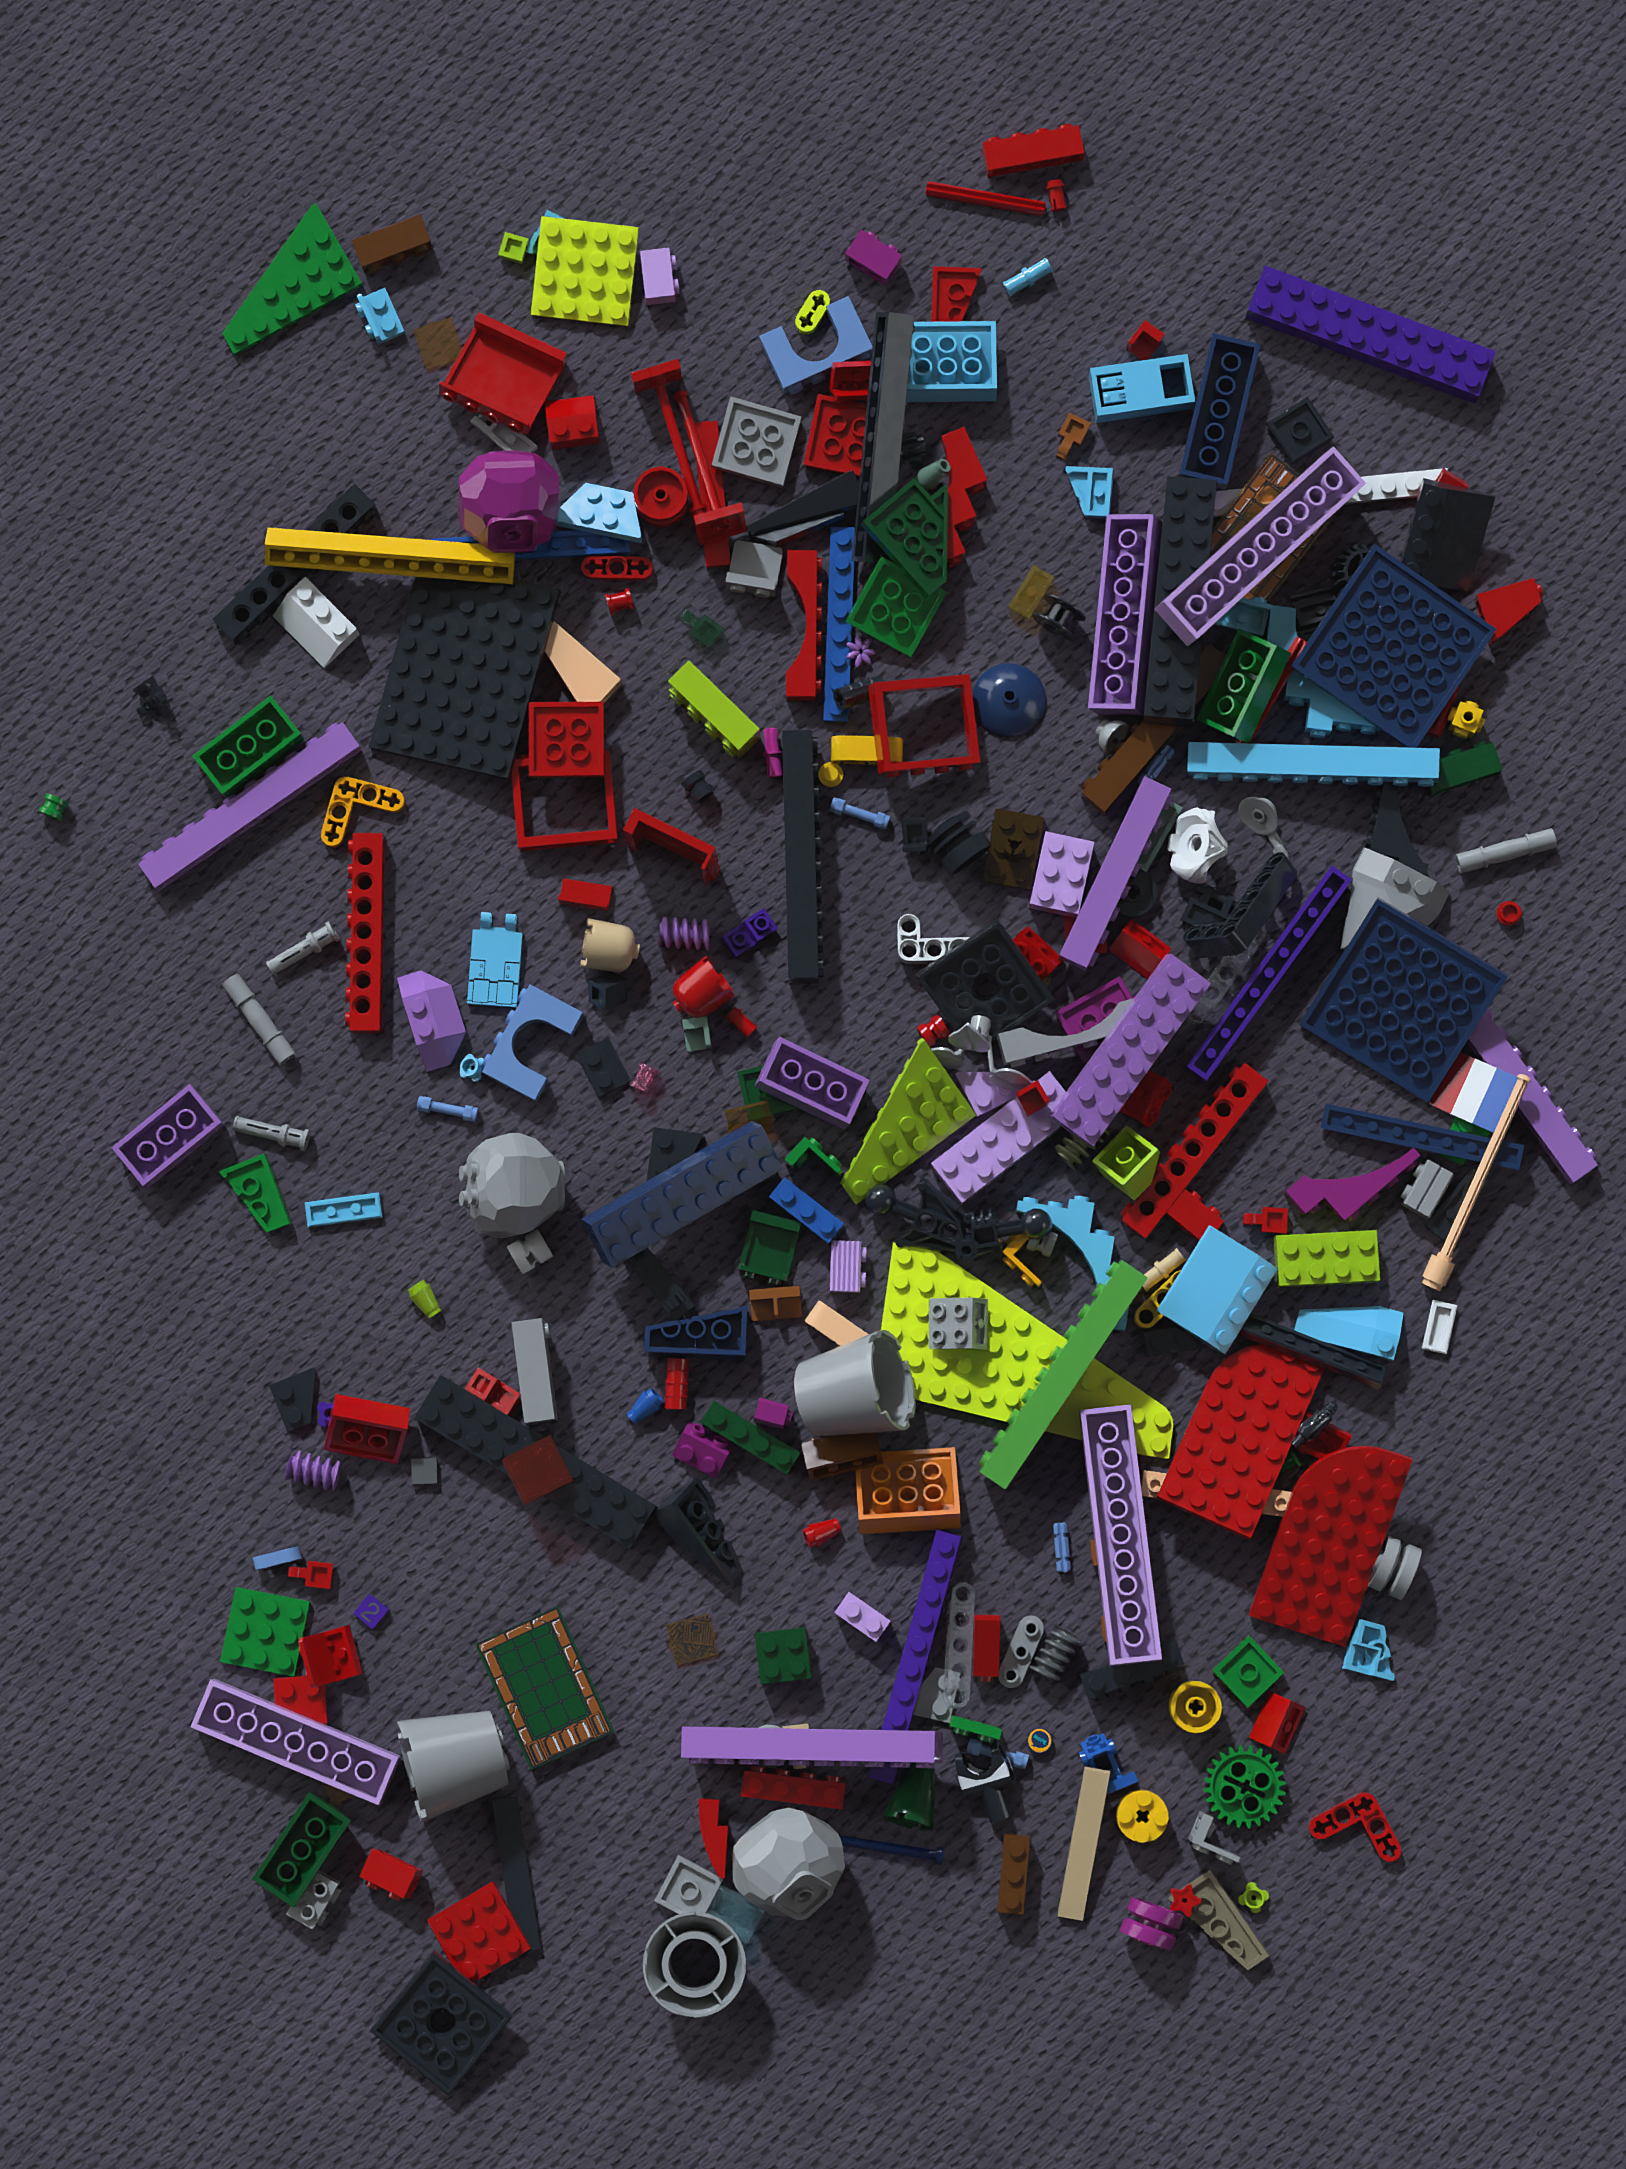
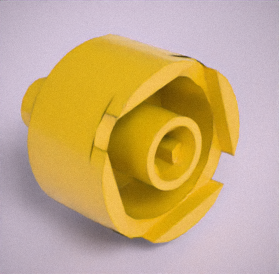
M1187 1681L1178 1685L1172 1692L1168 1704L1169 1713L1174 1723L1192 1733H1201L1213 1727L1219 1720L1222 1711L1221 1700L1217 1692L1210 1685L1200 1681ZM1197 1699V1704L1201 1705V1710H1196L1195 1714H1192L1193 1711L1189 1708V1703L1192 1704Z
M1143 1789L1133 1790L1125 1794L1118 1802L1116 1822L1121 1832L1129 1839L1141 1843L1150 1842L1157 1839L1166 1829L1169 1819L1168 1810L1163 1800L1155 1793ZM1138 1810L1142 1812L1148 1811L1145 1822L1142 1820L1136 1821L1138 1818L1136 1812Z

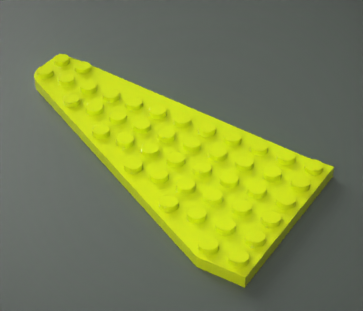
M893 1242L881 1330H887L892 1333L902 1347L898 1351L903 1361L908 1360L914 1382L915 1400L1007 1422L1014 1409L1019 1411L1024 1404L1021 1398L1027 1389L1031 1388L1033 1390L1038 1383L1035 1377L1041 1368L1045 1367L1047 1369L1051 1364L1052 1360L1049 1357L1057 1345L1062 1347L1066 1339L940 1252L909 1246L900 1248ZM973 1297L988 1299L987 1350L929 1348V1300L931 1298ZM1093 1359L1045 1431L1082 1440L1080 1410L1131 1405L1137 1454L1169 1459L1173 1419L1166 1407L1096 1359Z

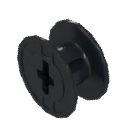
M1044 593L1043 598L1051 605L1046 616L1032 613L1031 617L1040 626L1058 637L1074 641L1075 637L1067 627L1072 619L1085 621V615L1067 601L1055 595Z

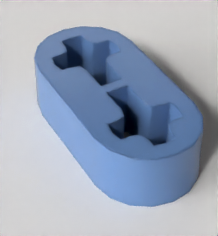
M297 1546L253 1557L255 1570H260L302 1559L300 1547Z

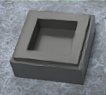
M437 1458L411 1459L412 1484H438Z

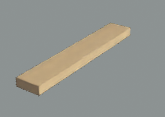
M1084 1767L1058 1908L1059 1917L1083 1921L1110 1771Z

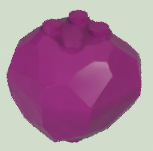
M502 450L477 456L459 477L458 516L462 529L494 553L528 552L534 550L537 545L550 540L557 525L559 513V477L557 472L545 459L535 453Z

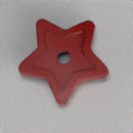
M1188 1884L1181 1890L1174 1888L1170 1890L1174 1898L1170 1907L1171 1911L1181 1910L1187 1917H1191L1193 1907L1202 1903V1899L1194 1895L1191 1884ZM1183 1898L1187 1899L1186 1903L1182 1902Z

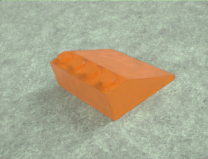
M955 1447L881 1452L884 1464L855 1470L859 1534L960 1528Z

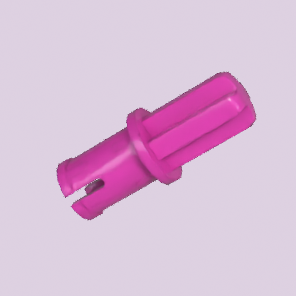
M766 728L763 730L765 743L763 756L766 757L767 778L783 776L781 766V754L783 753L779 749L778 731L776 728Z

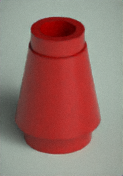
M834 1518L809 1524L802 1532L809 1548H818L842 1532L838 1520Z

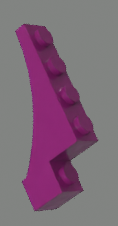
M1413 1148L1401 1158L1383 1168L1351 1178L1334 1180L1310 1179L1304 1175L1287 1189L1284 1194L1302 1215H1305L1307 1212L1311 1215L1323 1206L1320 1203L1323 1200L1341 1222L1346 1219L1351 1222L1361 1213L1359 1208L1365 1202L1371 1205L1380 1197L1379 1190L1384 1186L1389 1189L1399 1181L1397 1175L1404 1170L1408 1173L1418 1164L1416 1159L1420 1154Z

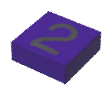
M368 1594L353 1614L370 1628L374 1629L389 1609L374 1596Z

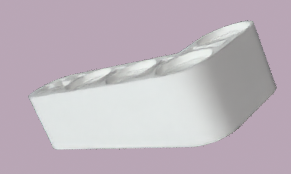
M906 914L899 919L897 925L898 956L906 964H931L952 950L955 945L961 944L970 937L920 938L918 918L912 914ZM906 921H911L915 924L916 928L913 932L907 933L903 931L902 924ZM937 945L941 949L940 955L936 957L930 956L927 953L928 947ZM912 946L916 949V954L910 958L906 957L902 953L903 948Z

